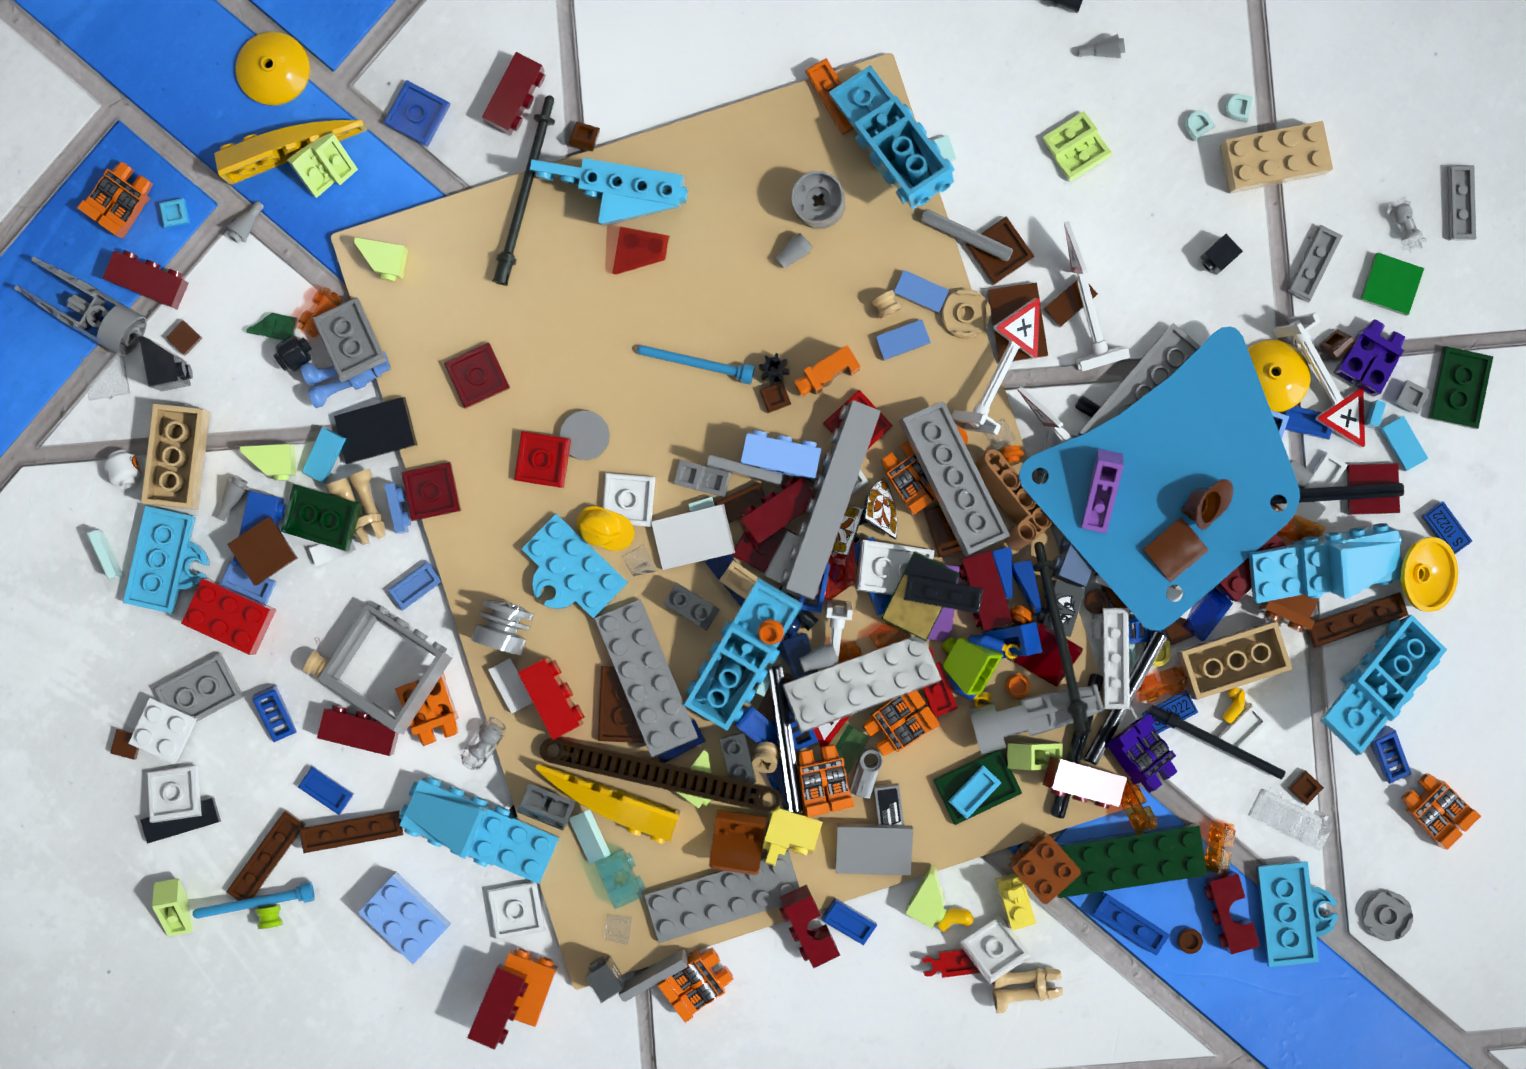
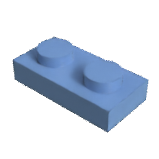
M397 483L385 484L384 487L395 533L409 532L408 526H411V520L408 511L404 512L402 502L405 501V494L403 488L398 487Z

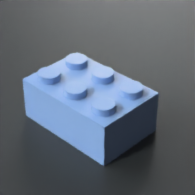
M753 430L752 434L747 433L741 459L742 464L791 477L815 480L821 448L816 447L817 443L802 440L801 444L792 443V438L778 435L777 439L768 438V433Z
M398 872L358 912L412 964L452 924Z

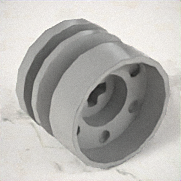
M812 171L804 174L795 183L792 190V204L798 218L806 226L814 229H826L833 226L842 217L845 210V195L840 182L833 175L824 171ZM823 197L825 205L815 207L814 199H821Z
M484 599L482 606L492 609V612L490 614L480 611L479 615L489 620L488 625L479 624L475 626L471 641L508 653L522 655L527 639L518 635L517 631L518 629L530 630L531 626L520 623L521 618L533 620L534 614L516 604L502 600Z

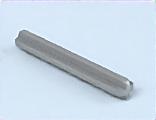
M925 209L920 221L999 259L1008 261L1013 253L1012 248L929 209Z

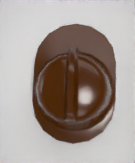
M1221 479L1210 488L1194 489L1189 495L1187 502L1181 508L1182 513L1195 521L1199 529H1207L1228 508L1233 496L1231 481Z

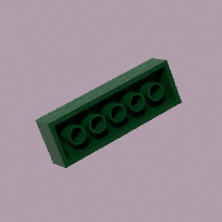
M1195 823L1057 843L1081 871L1080 875L1057 895L1058 898L1208 876L1200 826Z

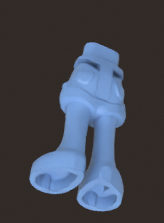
M383 351L387 359L386 362L344 382L338 380L326 385L309 388L308 394L312 405L315 408L322 407L326 403L327 398L332 394L350 387L361 389L376 377H382L383 372L391 370L386 352ZM308 362L301 365L303 378L310 386L338 376L334 366L317 368Z

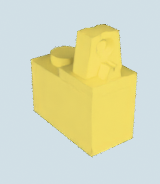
M783 809L773 812L763 840V849L768 850L765 864L775 866L778 854L785 855L789 847L793 848L792 852L799 855L807 856V853L812 854L823 822Z
M1016 873L995 878L1010 929L1013 931L1036 924L1025 883Z

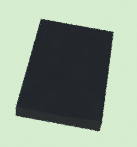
M400 397L334 416L338 434L346 438L342 447L346 464L417 446L406 397Z

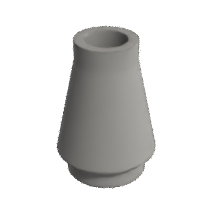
M798 233L796 236L793 235L776 259L786 269L789 265L810 254L809 250L813 246L801 233Z
M823 643L810 653L799 658L803 671L806 672L832 667L834 663L838 662V658L831 643L827 645Z

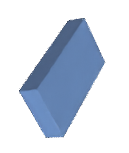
M905 270L894 291L895 295L938 314L949 292L948 289Z
M922 319L875 337L883 360L931 343Z
M230 561L220 584L267 604L277 581L268 578L259 585L254 586L242 566L232 564L233 562Z
M427 561L387 591L401 611H403L442 583V581Z

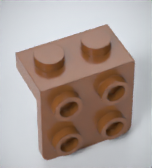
M1303 594L1261 602L1259 610L1266 612L1265 617L1277 622L1281 619L1289 623L1287 627L1302 632V630L1312 629L1315 621L1311 620L1310 617L1319 598H1308Z
M717 810L709 867L717 870L757 875L760 868L767 817Z
M1039 832L1028 841L1030 845L1024 851L1020 849L1010 857L1012 862L1008 866L1043 904H1048L1080 875L1081 871L1048 833L1044 832L1041 835Z

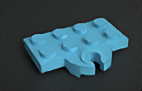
M145 506L123 603L174 614L179 589L189 590L197 587L201 579L207 577L204 573L194 575L190 570L191 564L196 560L202 565L210 566L206 551L199 544L191 541L195 516Z
M557 514L521 549L539 566L532 582L536 598L541 596L542 590L546 586H552L556 590L555 597L551 600H546L544 606L548 608L563 609L576 602L594 619L628 584L612 566Z
M1307 861L1256 866L1267 966L1275 967L1319 962L1316 937L1326 935L1334 929L1338 914L1331 912L1327 916L1322 917L1318 910L1320 905L1324 903L1332 906L1337 905L1336 900L1326 890L1310 885Z

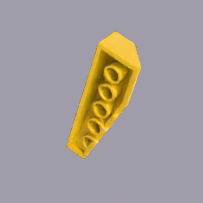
M333 120L284 127L258 136L257 134L248 135L243 138V142L235 145L233 143L226 144L220 147V151L214 153L217 172L221 178L230 185H233L288 163L287 160L299 150L327 134L333 133L340 142L368 129L362 120Z
M540 762L537 763L535 769L565 794L588 809L620 825L626 826L627 832L639 836L641 832L651 835V840L664 844L665 840L670 842L680 810Z

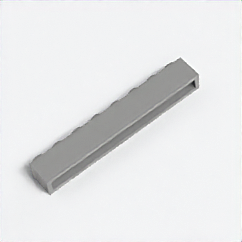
M854 400L848 403L847 406L844 405L839 415V419L842 420L839 429L835 428L830 441L834 444L831 452L827 451L823 459L822 465L825 466L823 475H818L814 485V489L817 490L814 499L810 498L805 512L809 513L806 522H802L798 529L797 536L800 537L798 545L792 547L789 559L792 562L789 570L785 569L781 577L782 591L808 601L815 599L881 411Z

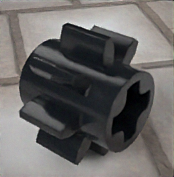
M778 353L771 358L766 355L765 364H759V370L765 371L762 373L761 379L766 380L768 378L771 386L774 385V382L778 381L783 384L784 375H790V370L783 368L788 364L787 359L781 361ZM771 367H774L775 369L778 368L779 371H778L777 373H775L773 370L770 371V368H771Z

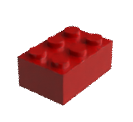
M202 578L181 624L248 655H255L277 609L225 587L214 580Z
M550 657L519 671L518 674L552 740L584 724L582 719L585 716L579 704L574 706L570 698L573 696V692L567 682L562 683L559 677L562 671L556 660L551 661Z

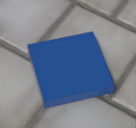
M406 80L383 123L428 147L451 104Z

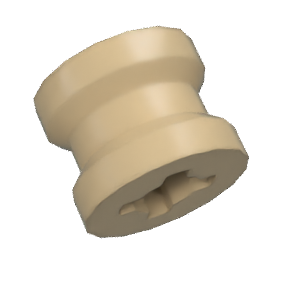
M893 290L871 301L872 305L877 307L880 319L886 318L902 308L901 304L896 302Z
M314 650L305 663L303 672L305 674H313L318 680L331 658H323L319 652Z
M771 742L758 743L755 748V756L753 757V768L761 773L774 772L777 768L779 748Z

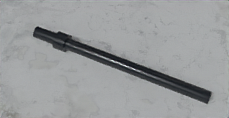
M1151 705L1148 709V714L1164 721L1165 725L1173 729L1176 727L1280 780L1285 776V770L1181 719L1180 715L1172 711L1167 712L1155 705Z

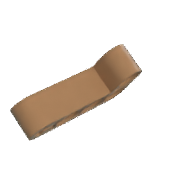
M991 449L974 462L987 490L1016 524L1008 531L1010 536L1005 538L1008 547L1019 551L1051 526V519L1021 485L1019 475L999 451Z

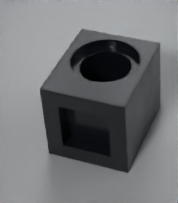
M1226 233L1203 253L1200 258L1203 260L1202 265L1208 272H1214L1217 275L1243 251Z

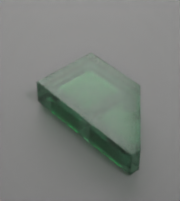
M271 313L254 326L247 328L246 333L283 341L290 335H295L298 318Z
M847 724L835 745L838 757L844 760L847 776L870 736Z

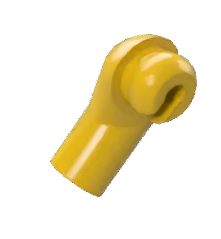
M1238 687L1228 690L1227 695L1232 698V704L1222 715V718L1230 724L1233 723L1244 709L1245 692L1242 688L1239 689Z
M951 908L945 913L941 922H936L935 924L945 932L953 923L970 926L974 921V917L967 909Z

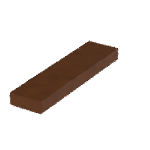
M1397 592L1316 620L1312 629L1307 631L1313 648L1383 625L1396 618L1406 617L1409 614L1401 592Z
M285 810L226 892L236 900L253 898L300 834L299 829L305 827L306 823L288 810Z
M400 810L300 828L303 854L402 836L404 833L403 827L400 826Z

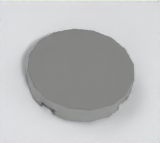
M583 410L575 412L566 418L561 426L560 437L571 439L569 455L580 460H591L600 456L607 448L610 432L608 425L601 416L594 412Z
M1380 891L1371 895L1365 902L1362 910V921L1366 930L1375 938L1383 941L1404 937L1410 931L1414 919L1409 901L1402 895L1392 891Z

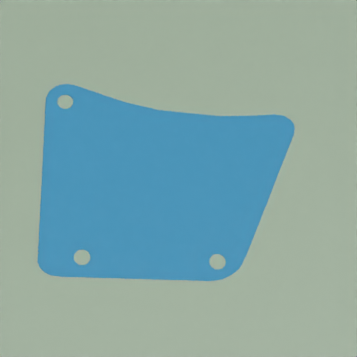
M1231 326L1222 327L1214 332L1169 378L1120 415L1085 434L1032 455L1022 464L1019 472L1021 485L1141 624L1145 628L1155 631L1163 630L1174 623L1249 557L1248 553L1257 551L1288 524L1295 515L1300 500V490L1246 343L1242 334ZM1098 449L1123 453L1124 462L1107 533L1082 529L1084 511ZM1037 468H1044L1049 475L1047 482L1036 484L1032 479V472ZM1228 479L1233 485V496L1228 508L1207 529H1199L1195 521L1182 513L1181 508L1187 502L1189 495L1194 489L1210 488L1217 481ZM1283 495L1286 498L1287 506L1283 511L1272 509L1270 501L1273 496ZM1182 517L1209 551L1170 583L1143 552V549ZM1178 585L1181 587L1183 596L1179 601L1173 602L1167 598L1166 591L1169 586Z

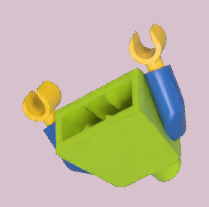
M973 634L969 637H960L957 641L949 637L944 641L942 649L949 654L943 666L948 673L952 689L970 701L975 700L976 707L986 705L980 699L990 703L992 696L988 692L982 691L1003 657L1000 652L1004 651L1008 658L1014 659L1017 657V654L1011 653L1009 648L1015 647L1020 649V644L1013 641L1007 645L1004 644L1003 640L988 635Z

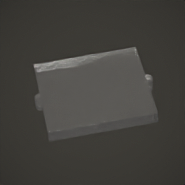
M100 351L97 355L81 357L88 400L106 397L112 399L113 396L130 393L124 356H119L114 352L104 353Z

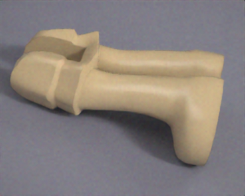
M370 469L349 476L366 513L364 516L361 513L359 514L354 536L362 545L370 543L364 527L366 524L371 523L378 539L385 536L384 521H381V513H378L370 492L369 482L372 479ZM343 478L326 485L330 494L356 502L348 478Z
M1046 967L1045 969L1037 968L1026 972H1007L992 983L994 989L1023 983H1034V987L992 990L996 1014L1006 1012L1008 1004L1025 1000H1040L1042 1002L1046 999L1050 1001L1062 996L1063 987H1046L1045 982L1061 979V971Z

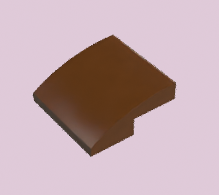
M1182 517L1143 549V552L1170 583L1209 551Z

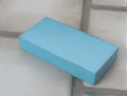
M1404 416L1380 428L1404 471H1408L1428 459Z
M322 427L302 472L322 483H326L346 438L326 427Z
M982 765L948 802L968 819L1001 782Z

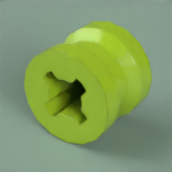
M280 904L255 909V913L259 916L258 929L283 925V920L279 917Z

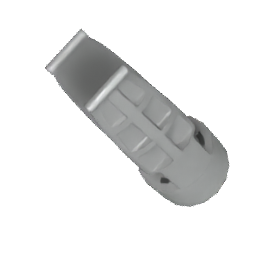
M32 257L33 262L94 297V299L90 303L76 294L68 298L67 307L83 316L79 321L24 288L15 286L14 289L24 294L68 326L119 356H126L140 343L139 337H143L147 327V320L144 316L83 280L36 257ZM106 300L116 305L111 310L104 307ZM92 326L99 329L97 336L88 332L87 329L90 330Z
M1097 685L1078 687L1081 700L1087 703L1088 710H1086L1087 717L1102 712L1103 705ZM1068 689L1020 700V706L996 712L994 703L969 709L981 755L1006 748L1004 738L1029 732L1030 736H1034L1073 723L1072 715L1068 713L1067 709L1071 703Z

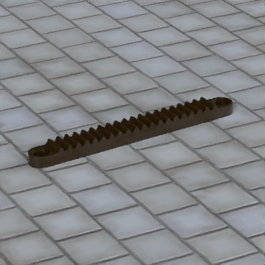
M549 738L540 746L542 759L556 765L766 813L778 811L783 803L781 793L769 786L561 739L552 740V738ZM551 744L559 746V754L555 758H550L547 754V749ZM766 793H773L776 797V802L772 807H766L762 802L763 796Z

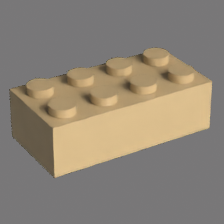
M1323 121L1227 139L1220 145L1230 194L1322 176L1333 170Z
M153 404L141 503L199 510L210 418L209 411Z
M1277 621L1263 623L1176 651L1191 699L1196 700L1292 670Z

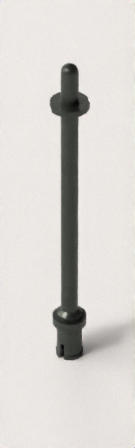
M551 95L545 97L541 114H535L533 118L538 122L505 248L496 258L498 264L492 282L499 285L508 286L512 266L516 265L517 260L513 253L535 175L530 170L531 159L539 160L547 127L555 123V120L550 118L554 104V97Z
M1036 542L1034 549L1038 563L1033 565V569L1035 572H1040L1071 700L1069 707H1067L1068 713L1072 715L1075 735L1088 734L1092 732L1086 712L1088 706L1080 698L1050 569L1055 567V563L1047 560L1043 543Z

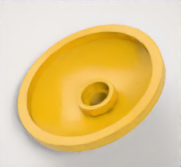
M265 32L254 36L241 48L236 60V77L242 90L255 102L268 106L284 105L297 98L305 89L310 76V62L306 51L294 38L280 32ZM268 61H273L271 68L265 67Z
M1264 340L1248 348L1270 410L1280 413L1296 406L1306 395L1311 380L1310 368L1304 355L1293 345L1281 340ZM1272 369H1277V370H1279L1280 375H1279V376H1274V375L1272 374L1271 370H1272Z
M1436 537L1421 538L1407 551L1402 562L1400 578L1402 589L1408 602L1417 610L1435 612L1445 607L1453 597L1458 582V564L1453 550L1442 539Z

